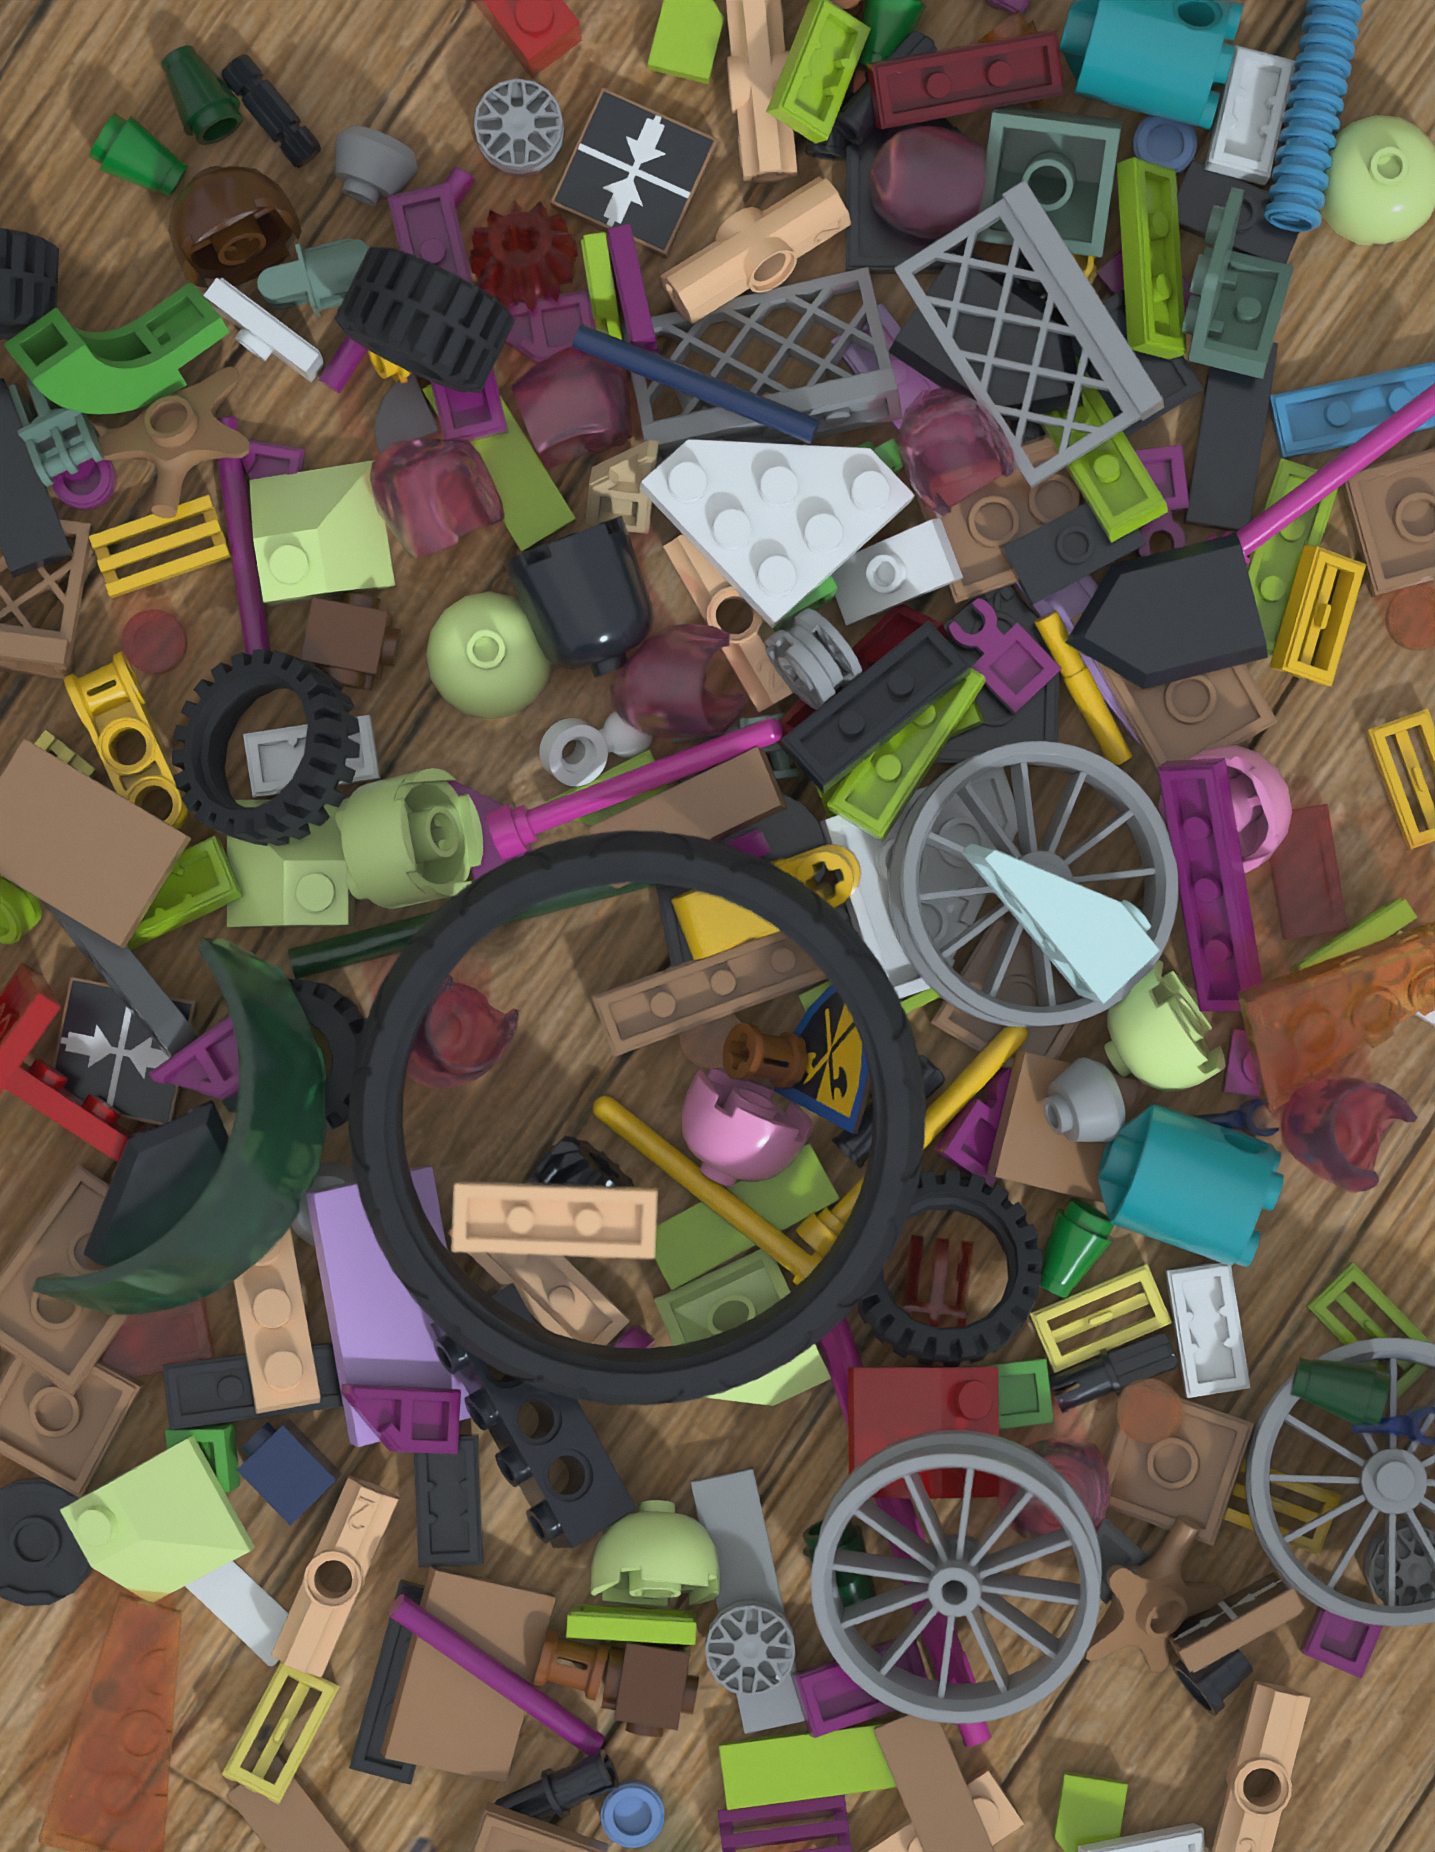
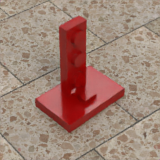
M22 962L0 993V1093L3 1089H6L116 1162H119L128 1136L133 1135L132 1132L116 1123L121 1113L92 1093H89L83 1101L64 1089L63 1087L68 1079L46 1062L38 1058L34 1060L31 1066L23 1062L61 1006L44 976Z

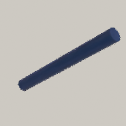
M581 324L575 335L572 345L573 349L807 443H812L819 428L820 419L586 325Z

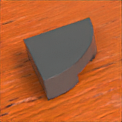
M413 373L407 377L408 382L402 384L399 380L394 384L383 398L379 407L375 423V437L382 459L440 433Z
M1099 1512L1093 1519L1101 1549L1100 1599L1107 1605L1113 1595L1106 1581L1107 1570L1113 1565H1122L1126 1568L1133 1565L1140 1566L1149 1556Z

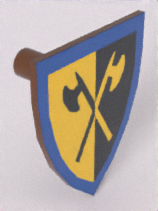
M832 984L808 1008L793 1032L803 1037L808 1054L806 1070L801 1081L789 1090L774 1087V1092L848 1132L857 1134L867 1103L869 1088H871V1079L864 1047L854 1020L842 997ZM782 1061L784 1067L788 1065V1062Z

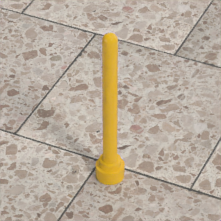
M1005 1026L926 1109L924 1149L1028 1039L1027 1027ZM864 1176L832 1210L825 1207L819 1214L812 1211L795 1229L800 1237L821 1256L824 1257L844 1228L859 1196Z
M601 1096L595 1100L593 1113L596 1118L795 1275L792 1281L798 1286L823 1259V1256L818 1252H815L812 1256L722 1184L705 1176L700 1171L698 1165L610 1096Z

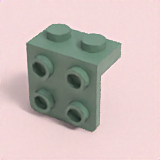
M1232 187L1226 208L1213 206L1204 243L1214 245V248L1206 246L1204 253L1198 256L1190 292L1199 294L1201 297L1191 294L1182 332L1193 335L1188 361L1263 379L1294 266L1232 251L1245 190Z

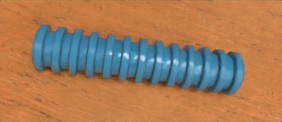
M1308 0L1306 3L1305 11L1309 16L1305 17L1302 23L1304 35L1300 37L1298 49L1301 53L1296 56L1294 67L1298 72L1293 73L1290 85L1294 90L1289 92L1286 103L1290 109L1285 111L1283 123L1286 128L1281 130L1279 141L1283 146L1278 148L1275 160L1279 165L1274 167L1271 176L1276 184L1271 185L1269 188L1268 198L1272 203L1267 204L1264 210L1266 220L1281 229L1303 232L1315 229L1321 223L1322 216L1317 210L1322 209L1325 204L1326 197L1321 191L1326 190L1329 184V177L1324 171L1332 167L1333 159L1328 154V151L1335 149L1337 144L1333 135L1337 134L1340 129L1341 122L1337 116L1343 112L1344 102L1341 97L1346 95L1348 84L1344 79L1348 78L1351 73L1352 66L1349 60L1353 58L1356 49L1352 42L1357 39L1359 34V28L1356 23L1360 22L1363 10L1360 5L1365 0Z

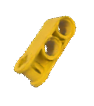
M121 651L114 654L112 663L81 677H77L74 673L65 676L63 679L70 699L81 721L91 735L116 793L142 808V802L149 792L155 789L167 790L172 798L173 806L172 812L164 822L177 830L182 828L189 815V809H187L181 799L186 793L176 787L174 775L177 772L172 765L162 738L146 706V698L140 682L125 653ZM127 732H141L147 745L143 758L136 764L123 765L116 754L118 740Z
M834 843L822 845L786 859L783 857L769 861L802 881L809 889L815 891L834 908L844 903L853 894L860 883L862 874L860 862L855 854L847 847ZM822 861L825 862L829 870L840 869L843 873V878L835 885V891L832 890L828 882L818 884L815 880L814 875L822 868ZM693 889L671 899L693 960L720 953L745 942L749 938H760L780 931L749 910L722 898Z

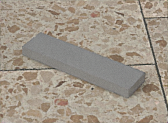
M753 1467L691 1480L699 1523L709 1532L717 1548L720 1566V1594L716 1597L718 1612L720 1609L722 1610L733 1604L736 1600L754 1598L769 1602L774 1608L785 1615ZM795 1659L791 1672L778 1687L761 1695L744 1696L736 1693L745 1734L805 1721L791 1674L797 1672Z

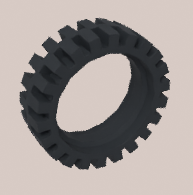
M255 649L252 655L241 652L231 656L232 666L220 662L211 669L215 683L201 679L193 690L201 699L198 704L186 700L181 710L182 714L191 719L188 726L176 725L173 739L184 743V748L172 751V765L183 769V771L174 775L177 789L186 793L181 799L187 809L196 813L194 817L200 822L220 833L241 841L262 846H268V843L280 846L289 844V837L300 840L311 834L308 823L321 827L330 818L324 808L325 804L335 807L340 806L346 795L337 789L339 781L352 784L356 770L345 765L346 759L359 758L360 744L349 739L348 736L359 733L360 728L358 719L348 714L355 708L350 696L341 692L344 687L335 678L328 675L322 669L289 654L276 650L272 652L266 649ZM276 689H289L295 692L301 699L306 717L307 734L304 755L292 780L275 798L257 807H243L237 804L230 794L225 773L229 739L239 718L258 698Z
M934 1170L920 1173L919 1183L908 1219L928 1210H955L977 1218L995 1234L1006 1255L1008 1282L1002 1299L986 1317L964 1327L937 1328L914 1320L895 1303L884 1281L883 1269L872 1286L857 1303L858 1314L864 1324L869 1323L873 1328L872 1335L882 1344L885 1341L891 1344L893 1352L903 1358H906L907 1355L918 1358V1364L932 1366L934 1362H943L944 1367H958L963 1361L969 1360L970 1364L983 1360L992 1351L996 1353L1023 1326L1038 1296L1043 1260L1042 1250L1038 1249L1037 1246L1038 1235L1033 1224L1028 1225L1025 1220L1027 1212L1019 1202L1013 1205L1007 1199L1009 1193L999 1185H996L994 1189L986 1186V1178L972 1174L970 1179L960 1177V1171L946 1170L943 1175L935 1176Z

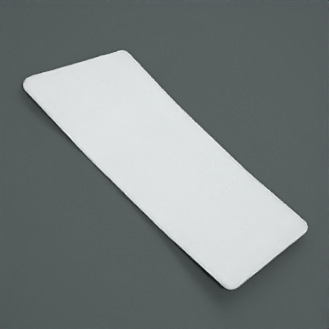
M231 1561L185 1585L189 1591L223 1621L268 1666H274L279 1661L271 1656V1653L289 1613L237 1564Z

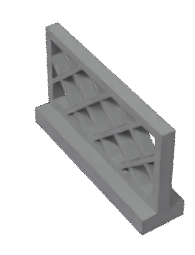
M1024 180L1003 193V199L894 268L1028 484L1033 488L1140 419L1143 421L1164 408V402ZM1001 219L1014 239L1008 266L973 259L972 255L977 234ZM966 242L963 256L949 253ZM1020 251L1033 271L1016 268ZM935 261L961 266L953 301L926 296L914 275ZM969 268L1006 275L997 311L962 303ZM1014 277L1039 282L1048 293L1042 320L1006 313ZM1054 305L1068 326L1050 322ZM934 307L951 310L947 328ZM959 312L995 320L987 355L959 349L953 339ZM1004 322L1040 329L1032 365L996 358ZM1048 331L1075 337L1082 347L1077 375L1040 367ZM1088 360H1090L1102 380L1085 377ZM968 361L985 364L981 382ZM993 366L1030 374L1021 410L995 405L987 391ZM1038 376L1074 384L1066 420L1030 412ZM1082 386L1109 391L1122 411L1120 415L1101 427L1074 422ZM1001 415L1019 419L1015 436ZM1027 421L1063 428L1064 431L1058 454L1034 468L1021 447ZM1072 431L1088 434L1068 447Z
M868 267L774 288L767 292L736 297L693 324L689 321L685 322L677 311L651 317L655 337L664 335L679 343L669 359L682 364L689 353L693 351L717 364L710 373L711 376L722 380L727 372L730 371L754 385L750 392L820 419L819 428L814 439L903 419L899 390L894 369L891 365ZM860 290L863 306L850 324L823 311L833 296ZM789 307L803 315L787 339L761 325L771 310ZM726 321L741 329L725 354L699 340L710 324ZM815 322L841 336L825 359L798 346ZM866 322H868L871 336L861 331ZM626 323L620 324L624 341L630 343ZM753 336L779 350L762 374L737 361V358ZM853 342L875 354L879 369L852 375L836 365ZM790 356L816 370L806 386L788 389L774 381ZM631 372L644 440L659 441L656 468L688 439L773 444L803 442L800 439L683 392L680 393L692 400L682 414L655 421L652 405L666 385L653 381L647 387L645 377Z

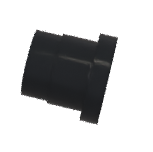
M1239 1649L1232 1651L1195 1673L1193 1671L1189 1672L1181 1660L1172 1666L1176 1676L1186 1690L1213 1716L1225 1708L1223 1700L1253 1672L1252 1666Z

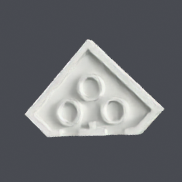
M688 439L643 479L639 487L771 628L775 627L880 531L915 496L870 448Z
M1004 767L977 777L970 782V785L1009 839L1013 841L1018 831L1015 802ZM927 786L916 790L884 842L879 841L839 815L819 821L826 845L834 843L845 846L855 854L860 862L862 873L860 883L845 903L854 929L883 966L899 999L930 989L915 971L901 947L894 929L888 902V870L892 847L907 812ZM956 793L944 806L930 831L964 847L972 843L998 851ZM925 843L919 872L920 894L989 886L972 864ZM836 869L835 872L838 881L843 878V873L840 869ZM987 894L921 901L927 928L938 950L973 924ZM956 951L945 959L951 967L955 962L953 957Z

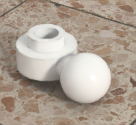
M632 707L620 708L614 711L605 721L604 727L599 730L581 719H563L552 725L543 736L539 751L540 760L544 769L563 784L569 786L586 785L601 774L606 765L608 753L612 752L623 758H633L645 752L653 740V726L649 717L644 712ZM575 740L576 747L574 752L570 756L563 758L562 750L569 741Z

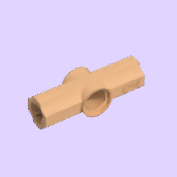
M725 0L731 56L727 57L729 94L732 114H737L738 145L743 182L770 183L796 177L797 162L793 129L766 112L790 52L785 51L782 1Z
M819 176L763 212L755 207L744 208L735 212L720 226L715 236V242L660 275L663 288L670 297L674 308L685 322L689 321L693 324L749 288L753 292L762 293L779 286L793 272L798 257L851 225L849 212L844 206L838 191L830 181Z
M683 534L664 545L662 548L705 621L708 633L717 642L757 713L794 693L778 674L765 651L768 645L764 641L775 633L774 629L770 627ZM738 599L750 608L752 623L745 632L729 634L718 625L716 610L723 601Z
M348 1476L315 1554L305 1570L304 1579L271 1656L280 1660L284 1665L300 1672L319 1677L323 1676L358 1593L365 1583L368 1570L400 1499L399 1496L370 1481ZM336 1560L347 1565L352 1574L351 1587L339 1592L326 1588L319 1577L321 1564L326 1561Z
M1254 1682L1236 1756L1231 1760L1227 1768L1226 1782L1228 1787L1211 1852H1272L1281 1812L1291 1798L1292 1783L1290 1777L1311 1698L1308 1694L1270 1682ZM1258 1768H1266L1273 1771L1274 1784L1268 1793L1260 1797H1250L1244 1794L1243 1782L1251 1771Z

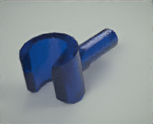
M1253 1098L1246 1100L1240 1105L1238 1110H1229L1224 1113L1191 1115L1225 1128L1241 1129L1249 1136L1267 1137L1274 1135L1279 1130V1127L1259 1129L1253 1122V1113L1259 1106L1277 1105L1271 1099Z
M1418 1406L1408 1411L1406 1416L1382 1417L1379 1425L1363 1422L1362 1426L1358 1427L1352 1424V1433H1394V1435H1407L1416 1444L1434 1446L1435 1437L1426 1438L1423 1436L1419 1425L1423 1416L1435 1414V1407Z

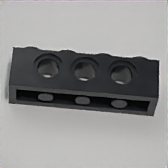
M514 1283L494 1286L485 1291L507 1309L525 1320L536 1324ZM435 1322L430 1324L438 1337L433 1342L439 1360L449 1373H457L469 1394L464 1398L468 1413L481 1430H489L500 1452L495 1454L497 1465L505 1479L513 1487L519 1486L531 1507L526 1511L527 1519L541 1541L544 1543L550 1542L553 1548H574L637 1509L577 1399L536 1388L507 1374L501 1380H496L489 1373L485 1361L466 1350ZM526 1402L536 1409L539 1419L537 1429L530 1437L520 1430L517 1421L518 1412ZM557 1458L566 1464L569 1471L568 1484L560 1493L553 1489L548 1477L550 1466Z

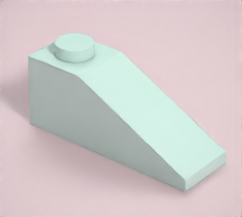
M971 843L962 851L963 855L1078 995L1104 1004L1160 951L1146 934L1151 928L1148 920L1129 901L1123 900L1118 902L994 849Z

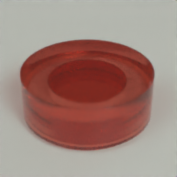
M148 609L135 614L127 622L122 632L121 645L127 660L134 667L148 674H164L173 670L182 662L187 652L188 639L183 625L174 616L163 610Z

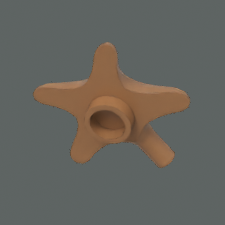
M232 366L222 368L202 382L190 387L181 388L170 396L162 397L154 403L142 407V412L133 421L98 438L105 457L103 460L150 461L156 466L157 481L151 507L154 515L161 518H173L176 516L183 480L186 473L199 462L219 458L237 459L249 453L250 442L246 436L222 424L215 418L223 401L239 380L238 368Z
M1178 1515L1159 1550L1148 1561L1140 1566L1133 1565L1128 1568L1122 1565H1113L1107 1570L1106 1581L1113 1592L1112 1600L1107 1611L1096 1626L1090 1644L1084 1653L1087 1660L1090 1662L1097 1661L1119 1649L1137 1646L1142 1651L1145 1662L1154 1673L1162 1672L1169 1663L1167 1636L1175 1632L1184 1619L1209 1610L1223 1601L1226 1592L1222 1586L1210 1583L1188 1582L1182 1578V1560L1200 1530V1526L1185 1516Z

